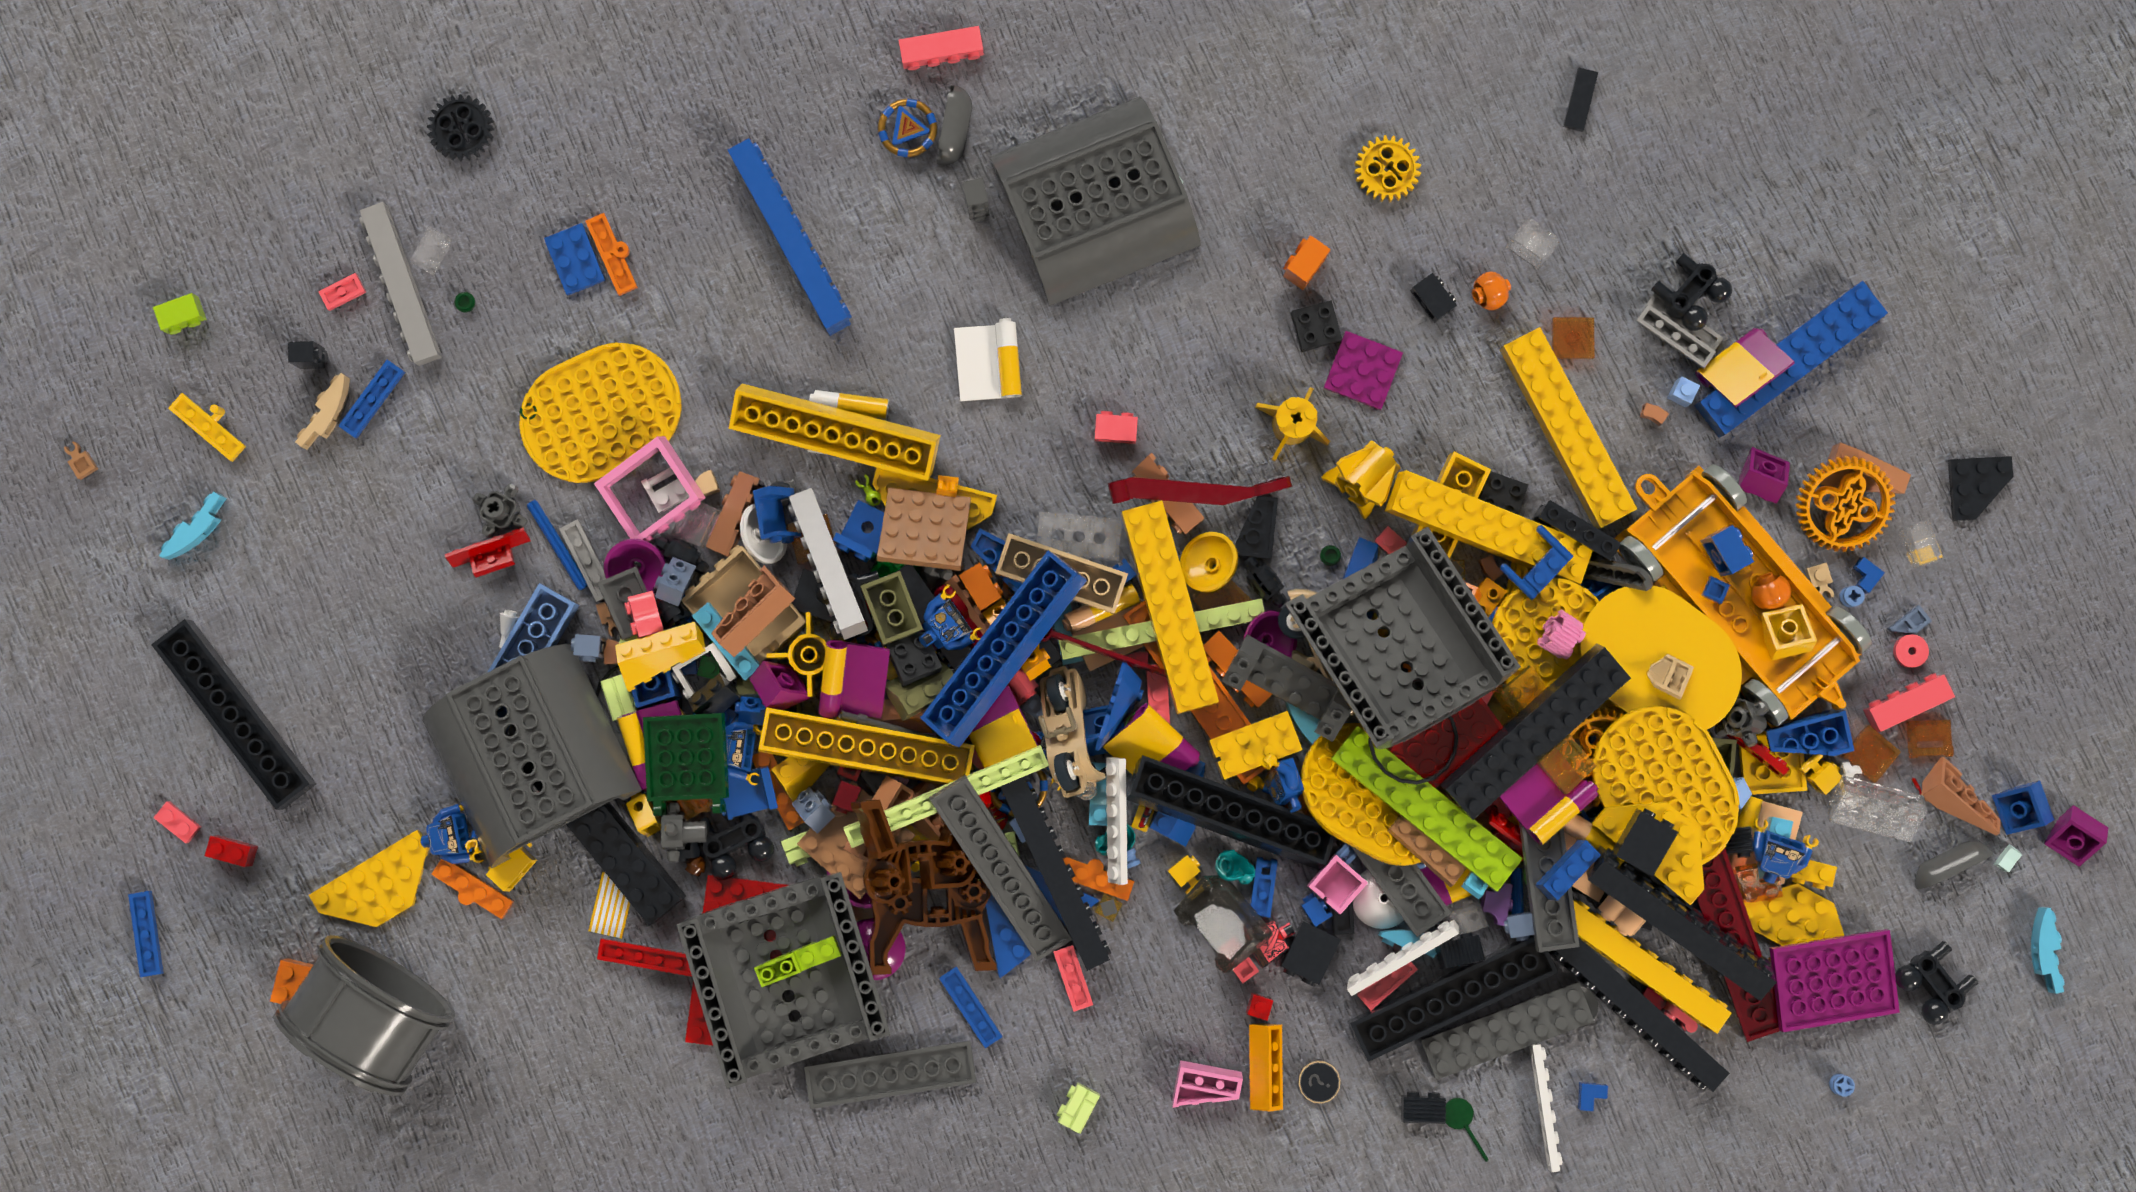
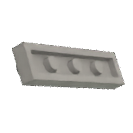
M577 519L560 528V531L596 602H600L604 599L597 582L606 579L604 568L580 521Z

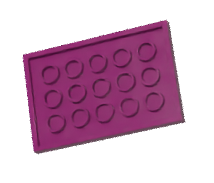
M1883 929L1770 948L1772 970L1775 972L1774 976L1777 981L1774 985L1779 1031L1788 1032L1900 1013L1890 930Z

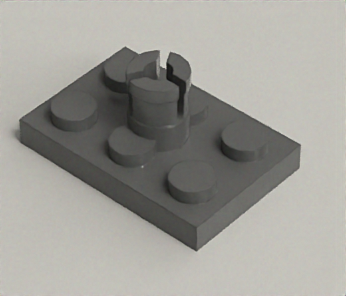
M637 567L597 582L622 641L634 636L630 628V623L633 620L631 614L627 615L624 603L627 602V597L647 592Z

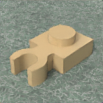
M1827 562L1805 569L1808 580L1814 587H1817L1821 595L1823 592H1827L1829 598L1834 597L1833 590L1828 587V583H1832L1833 580Z

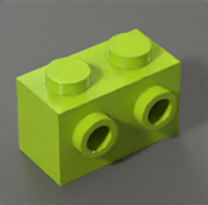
M193 293L153 307L160 330L170 335L180 333L182 328L188 326H199L201 321L207 320L199 297Z

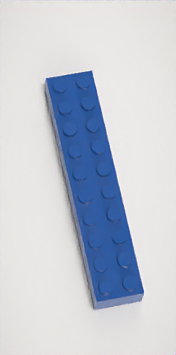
M748 138L728 149L734 164L829 336L851 325L849 321L852 318L845 302L842 304L839 302L842 298L835 284L833 286L829 284L832 282L829 273L825 267H820L822 262L816 250L813 249L811 251L810 248L813 245L806 232L801 233L800 230L803 227L795 213L791 215L793 209L787 197H781L784 193L777 179H771L774 175L767 161H762L764 157L757 143L752 144Z
M1861 281L1776 344L1795 364L1735 408L1716 389L1694 406L1718 438H1720L1888 314V312L1865 282Z
M1048 550L920 718L946 742L960 748L1077 595L1087 579L1059 556Z

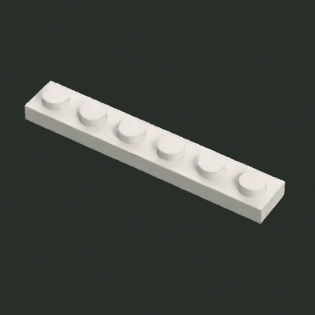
M1106 757L1107 876L1109 883L1124 885L1128 884L1126 759Z
M1455 920L1443 922L1434 932H1426L1415 943H1407L1402 947L1401 951L1396 954L1394 952L1390 953L1381 963H1373L1362 974H1354L1349 978L1347 984L1348 992L1353 996L1458 935V924Z
M1536 1043L1530 1045L1529 1049L1547 1167L1551 1172L1560 1171L1559 1165H1562L1561 1153L1557 1152L1556 1144H1559V1137L1553 1127V1123H1556L1554 1110H1551L1550 1102L1553 1101L1551 1089L1547 1088L1549 1072L1547 1068H1544L1543 1060H1546L1545 1048L1541 1047V1044Z

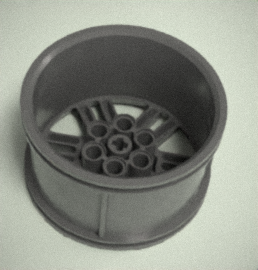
M329 935L325 937L317 950L318 959L292 998L283 1001L272 1018L279 1030L290 1040L289 1043L305 1056L311 1057L332 1072L351 1081L353 1085L370 1092L375 1091L390 1096H402L412 1082L411 1072L439 1030L448 1028L450 1022L455 1017V1011L438 991L404 966L361 943L344 937Z

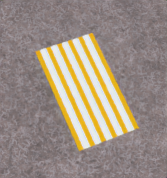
M602 872L588 931L622 939L630 902L605 872Z

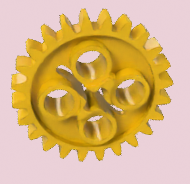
M1384 135L1382 141L1376 137L1375 144L1368 141L1367 145L1369 148L1362 147L1361 150L1364 154L1358 153L1357 158L1361 161L1355 162V166L1360 168L1355 169L1354 174H1360L1356 182H1363L1360 189L1366 187V195L1372 192L1374 193L1373 199L1380 196V200L1383 202L1384 198L1388 197V201L1391 202L1393 196L1399 201L1401 194L1406 197L1408 195L1407 190L1413 191L1414 186L1412 184H1417L1419 181L1415 177L1421 175V172L1416 169H1419L1421 164L1415 163L1419 156H1413L1416 149L1409 150V142L1403 145V138L1396 142L1394 135L1391 140H1388L1387 136ZM1381 152H1390L1391 158H1384ZM1404 164L1407 167V171H1400L1397 165ZM1375 166L1378 169V173H1370L1368 167ZM1390 166V167H1391V170H1388V171L1386 172V171L1384 170L1385 167ZM1391 179L1394 182V186H1386L1384 180Z

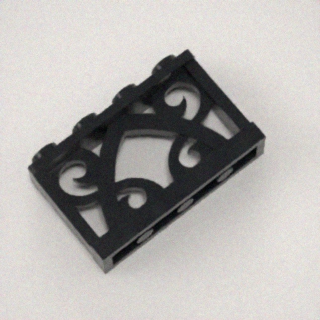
M1551 500L1545 505L1541 504L1531 519L1560 531L1591 549L1590 560L1600 558L1610 561L1621 545L1616 539Z

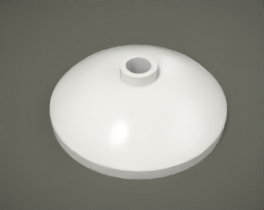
M755 504L748 506L743 512L740 522V535L745 549L760 563L772 564L779 561L786 552L787 544H782V541L770 543V540H761Z
M1368 869L1361 873L1360 876L1368 884L1353 900V910L1357 917L1368 926L1378 929L1392 928L1403 922V917L1389 898L1386 902L1380 900L1381 895L1385 893Z

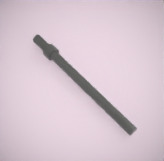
M842 711L840 716L842 720L860 725L943 739L938 736L867 718V715L860 713L856 715Z

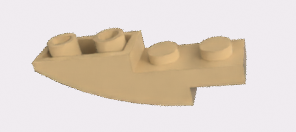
M343 373L334 376L330 381V387L319 394L315 405L321 410L311 417V423L307 428H303L298 433V439L295 443L300 447L308 450L319 435L327 439L334 430L347 401L349 377Z

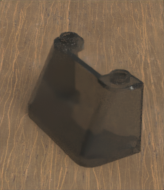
M1218 875L1203 876L1173 910L1181 924L1185 926L1195 925L1218 953L1215 957V965L1223 973L1231 972L1273 936L1268 925L1232 882L1226 881Z

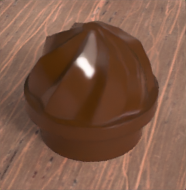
M702 856L690 858L686 861L687 866L685 870L698 877H700L702 872H705L706 862Z

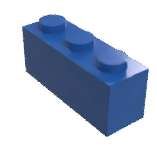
M1577 840L1535 886L1549 900L1558 901L1601 854L1587 840Z

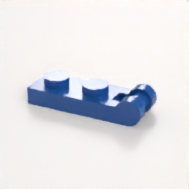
M1256 857L1249 915L1271 917L1278 859H1271L1270 861L1263 860V857ZM1262 868L1270 869L1269 875L1261 874Z

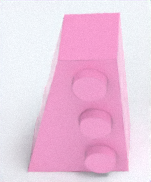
M1180 1060L1172 1099L1173 1108L1180 1105H1198L1204 1102L1214 1103L1239 1099L1243 1081L1242 1072Z

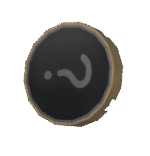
M1313 1061L1302 1068L1299 1074L1298 1085L1306 1099L1313 1103H1325L1337 1095L1340 1089V1077L1337 1070L1331 1064L1325 1061Z

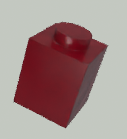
M841 781L832 804L836 806L835 811L846 815L848 811L853 813L851 802L858 801L862 789Z

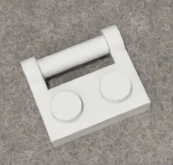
M671 467L650 479L646 478L641 481L660 514L690 497L679 479L657 491L653 490L652 486L675 474Z

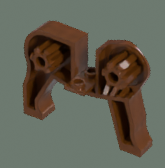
M880 800L851 802V809L858 817L861 835L868 851V862L863 883L867 894L873 901L886 904L902 895H909L913 892L910 861H919L922 889L963 887L974 878L977 870L946 824H944L938 841L915 840L896 844Z
M977 871L972 881L967 885L946 888V909H943L942 906L930 907L931 910H927V889H922L921 878L911 876L913 892L909 895H902L886 904L877 903L871 899L874 921L868 939V962L872 975L892 974V968L887 959L888 952L905 923L921 927H945L960 924L973 969L975 971L996 970V963L989 952V939L982 919V911L991 896V892Z

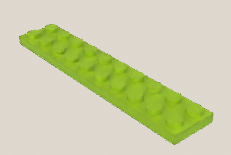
M1356 726L1331 760L1491 889L1498 892L1523 858L1476 820L1469 818L1461 808L1430 783L1425 782L1418 785L1400 783L1384 774L1372 758L1368 744L1369 736L1359 726ZM1373 744L1377 759L1388 772L1401 779L1416 781L1423 779L1386 748L1377 749Z

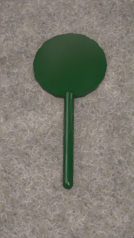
M1462 1098L1449 1100L1446 1103V1124L1453 1129L1465 1128L1485 1162H1488V1157L1468 1126L1472 1122L1474 1115L1471 1104Z

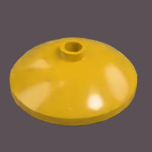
M1206 532L1194 537L1186 545L1180 557V565L1185 583L1200 592H1212L1225 586L1233 577L1238 565V552L1234 543L1227 536L1218 532Z

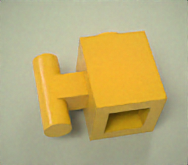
M1813 754L1799 769L1806 774V780L1816 792L1826 795L1843 777L1839 773L1840 768L1831 761L1829 763L1821 760L1818 763L1823 758V755Z
M1185 855L1167 870L1180 887L1187 882L1190 884L1191 887L1185 891L1189 898L1209 883L1205 876L1198 881L1194 877L1200 872L1198 869L1200 863L1193 855L1190 858L1188 855Z

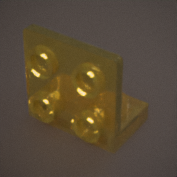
M1529 665L1507 685L1500 684L1492 690V693L1507 716L1513 719L1546 689V686L1534 667Z

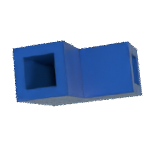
M1862 557L1853 567L1854 570L1862 575V578L1855 586L1860 587L1865 594L1870 593L1885 572L1865 557Z
M1579 1082V1110L1594 1111V1098L1607 1099L1608 1085Z

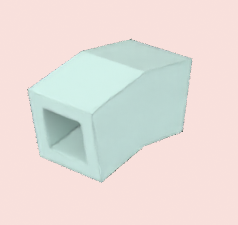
M2009 844L2000 854L1994 865L2004 872H2010L2022 854Z

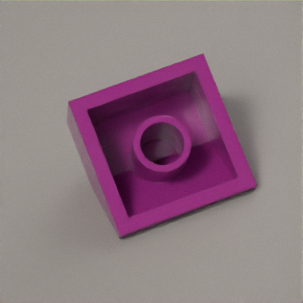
M1752 447L1739 476V485L1744 492L1752 493L1765 501L1777 504L1788 486L1790 462Z
M763 661L749 678L754 686V690L759 694L762 704L767 708L785 710L810 698L807 697V688L792 666Z
M2072 805L2059 817L2044 844L2080 867L2107 843L2109 828Z

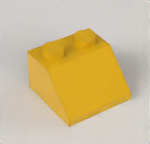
M1803 604L1762 613L1764 641L1771 660L1807 653L1813 650L1817 639Z

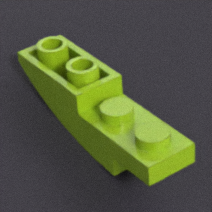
M835 935L769 960L754 967L761 987H764L840 957L842 952Z

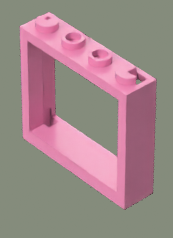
M657 436L594 483L629 538L641 539L647 542H652L654 540L653 536L657 533L662 534L670 528L669 524L673 521L676 523L686 516L684 513L688 510L693 511L697 509L701 504L700 502L706 498L665 436ZM660 451L690 497L642 533H639L610 487Z

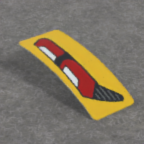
M1139 805L1131 827L1147 832L1155 810Z

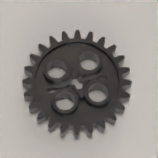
M459 94L458 100L451 95V101L449 102L443 98L444 105L442 106L437 103L438 111L431 110L435 116L428 117L432 124L427 125V128L432 132H429L427 135L429 138H434L430 143L436 146L435 149L438 152L442 151L444 157L449 155L453 161L456 156L460 162H462L464 156L470 161L471 154L479 157L477 151L485 152L483 146H490L487 139L494 138L489 133V131L495 130L492 125H489L494 122L493 118L489 117L491 112L485 110L486 106L483 103L479 105L480 101L477 98L472 101L470 95L465 100L462 94ZM468 110V116L461 118V113ZM453 112L458 121L463 125L462 128L470 139V143L466 142L464 135L459 131V126L451 115ZM451 120L450 126L443 128L444 122ZM473 128H479V132L476 135H470ZM455 138H461V142L458 145H453Z

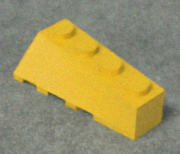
M695 622L615 645L617 663L628 692L636 689L635 686L642 682L647 683L651 681L652 677L660 672L666 673L679 662L682 664L706 651L703 633Z
M788 757L772 768L771 772L791 801L794 802L802 791L815 783L830 764Z

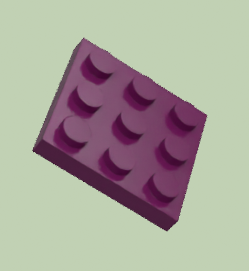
M1345 331L1323 389L1381 411L1403 352Z

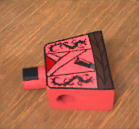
M1271 921L1245 930L1242 934L1263 969L1289 948L1285 939L1294 935L1295 932L1290 923L1278 928L1275 921Z

